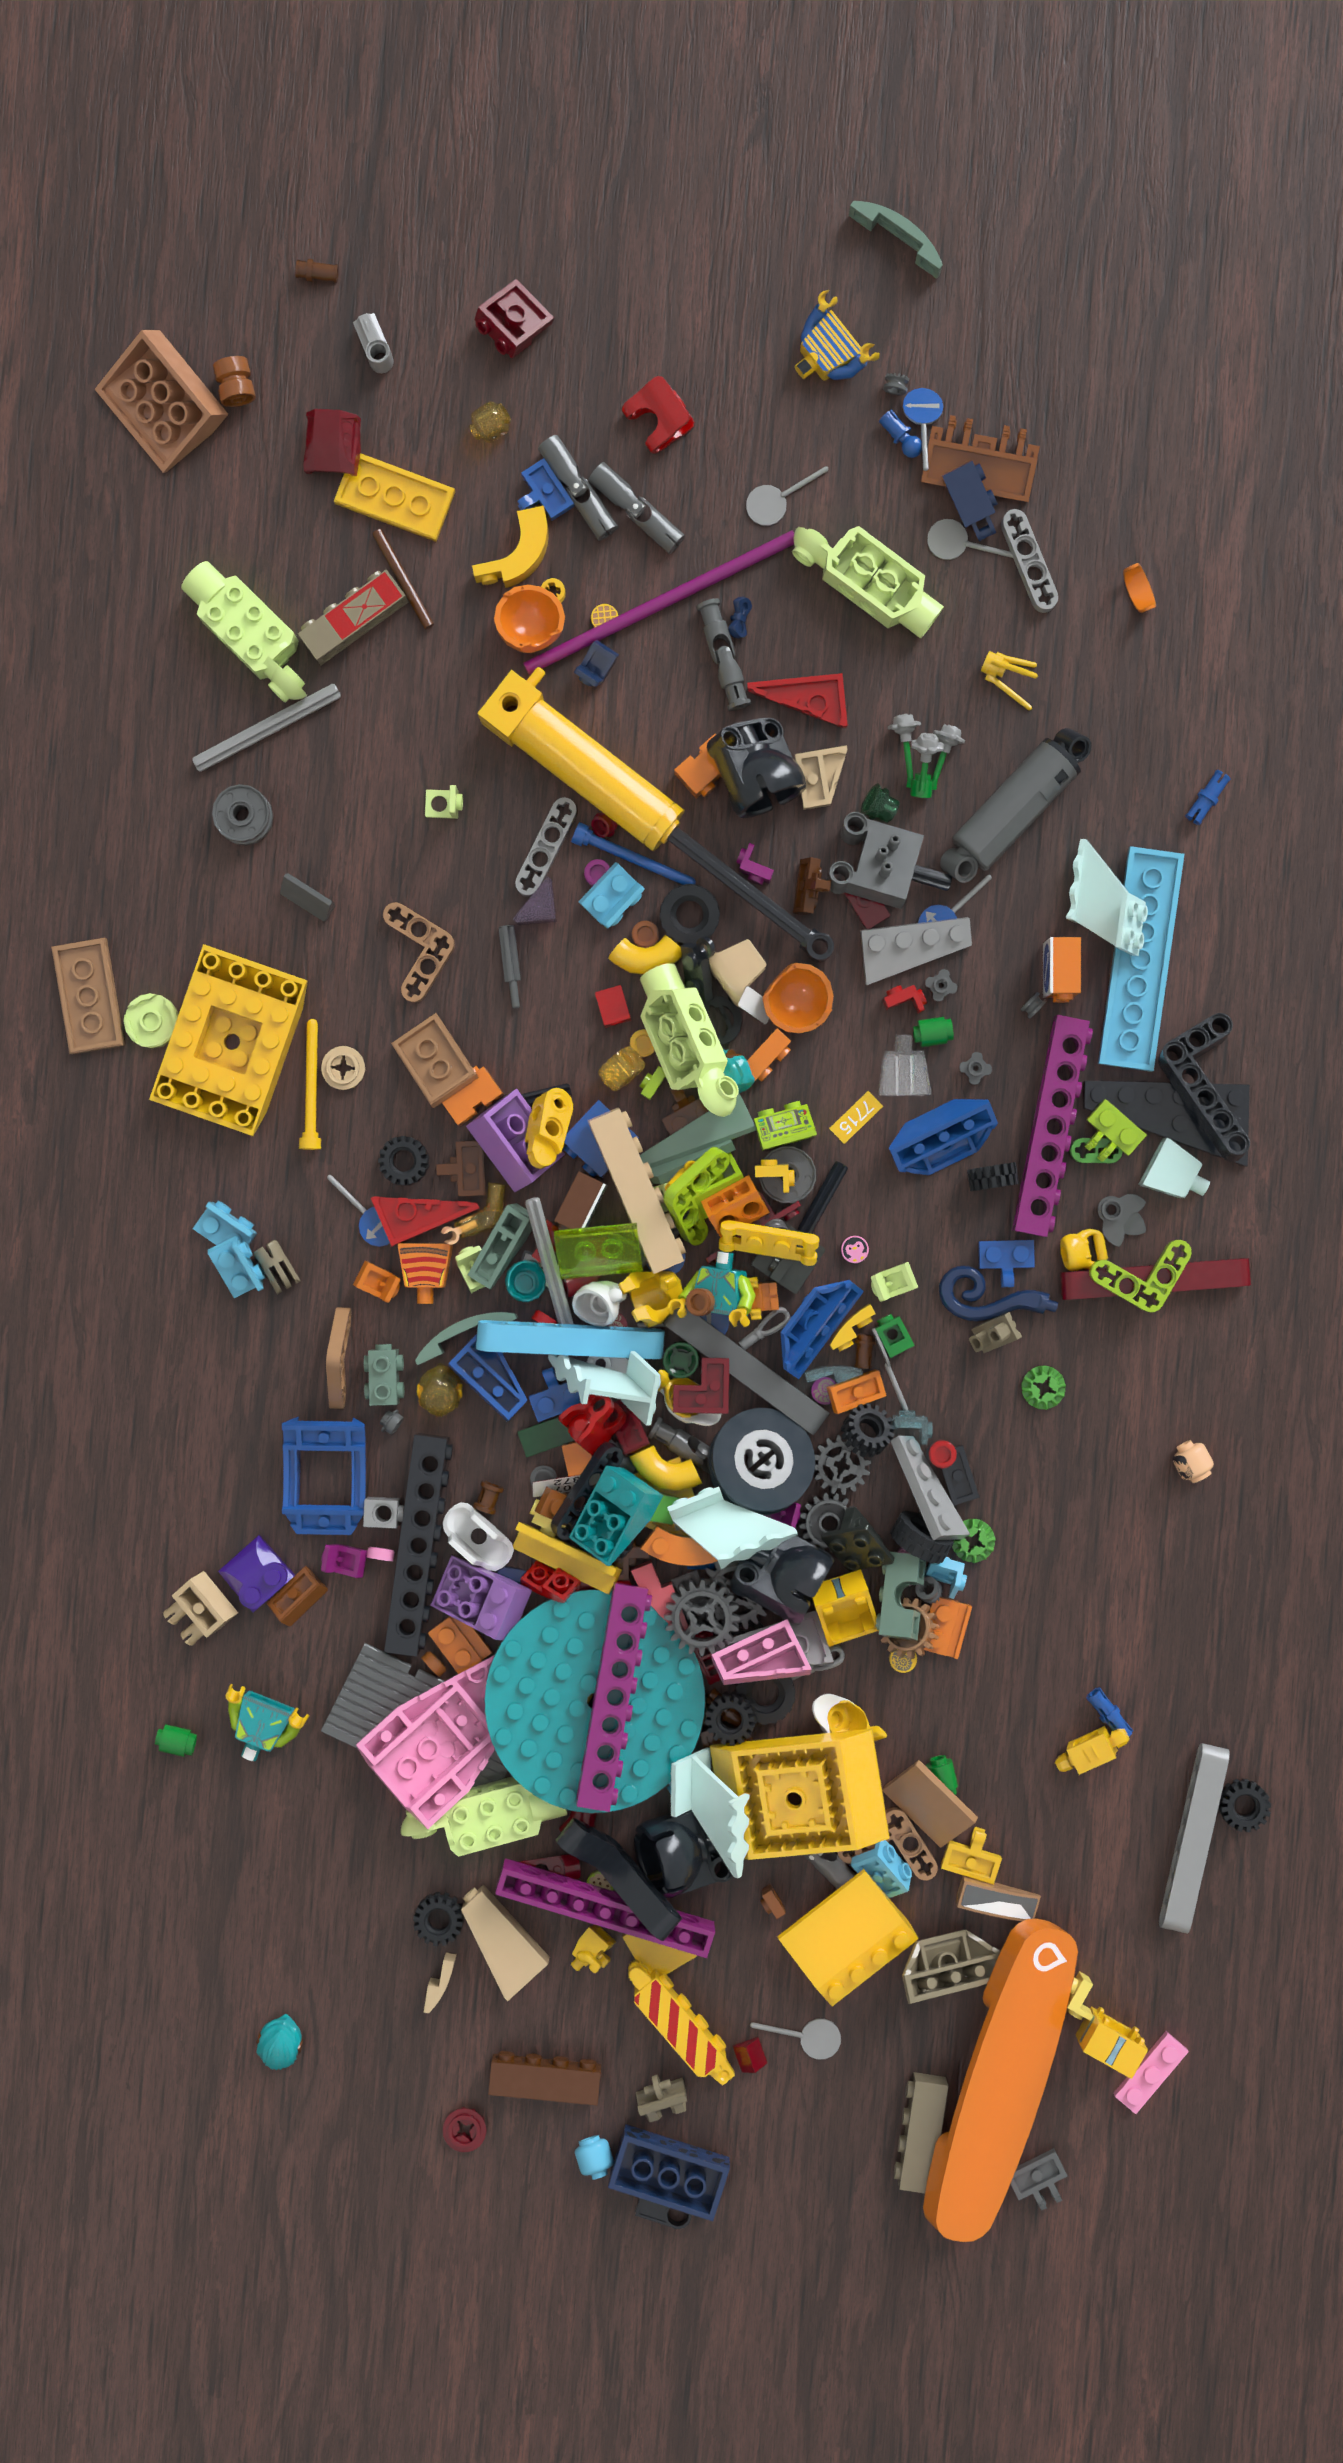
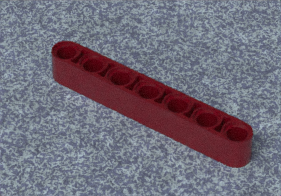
M1249 1258L1188 1262L1171 1292L1251 1286ZM1169 1264L1172 1265L1176 1270L1179 1266L1176 1264ZM1155 1265L1121 1268L1145 1282ZM1162 1268L1157 1272V1279L1160 1283L1166 1284L1171 1280L1172 1275L1167 1268ZM1096 1269L1099 1273L1097 1278L1107 1277L1111 1279L1112 1282L1109 1283V1286L1113 1287L1114 1280L1120 1275V1272L1116 1271V1275L1113 1276L1106 1269ZM1089 1270L1060 1272L1062 1300L1117 1296L1095 1283L1089 1275ZM1129 1278L1122 1279L1119 1283L1120 1291L1124 1294L1132 1292L1134 1288L1133 1281ZM1140 1285V1289L1137 1294H1144L1141 1292L1144 1286Z

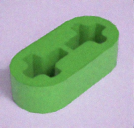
M1091 1138L1076 1139L1069 1148L1071 1158L1079 1163H1114L1121 1158L1123 1153L1116 1146V1154H1112L1111 1159L1107 1157V1159L1101 1162L1097 1158L1099 1156L1098 1148H1105L1110 1143V1140L1107 1138H1101L1096 1147L1093 1148V1153L1084 1154V1158H1080V1154L1075 1153V1148L1080 1147L1081 1143H1084L1085 1147Z

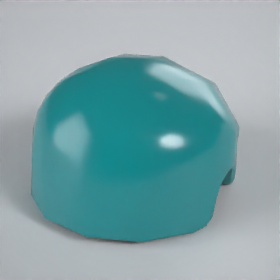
M522 1260L514 1263L506 1273V1289L517 1301H533L539 1298L545 1290V1274L537 1262Z

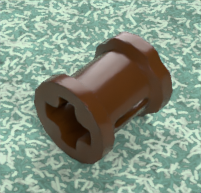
M482 1480L480 1483L482 1488L477 1502L473 1504V1508L495 1515V1506L500 1493L504 1492V1488Z

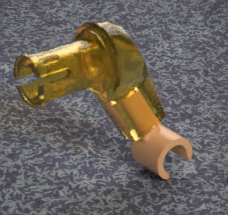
M488 1183L486 1207L455 1222V1228L449 1226L442 1228V1234H446L449 1231L453 1233L452 1238L444 1242L452 1245L459 1240V1237L466 1238L494 1227L504 1211L506 1185Z

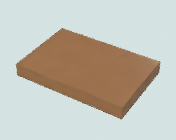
M437 1013L391 1043L433 1108L479 1078Z
M920 1760L887 1783L882 1790L940 1848L975 1824L978 1819Z

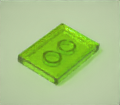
M637 1223L554 1231L561 1279L643 1271Z

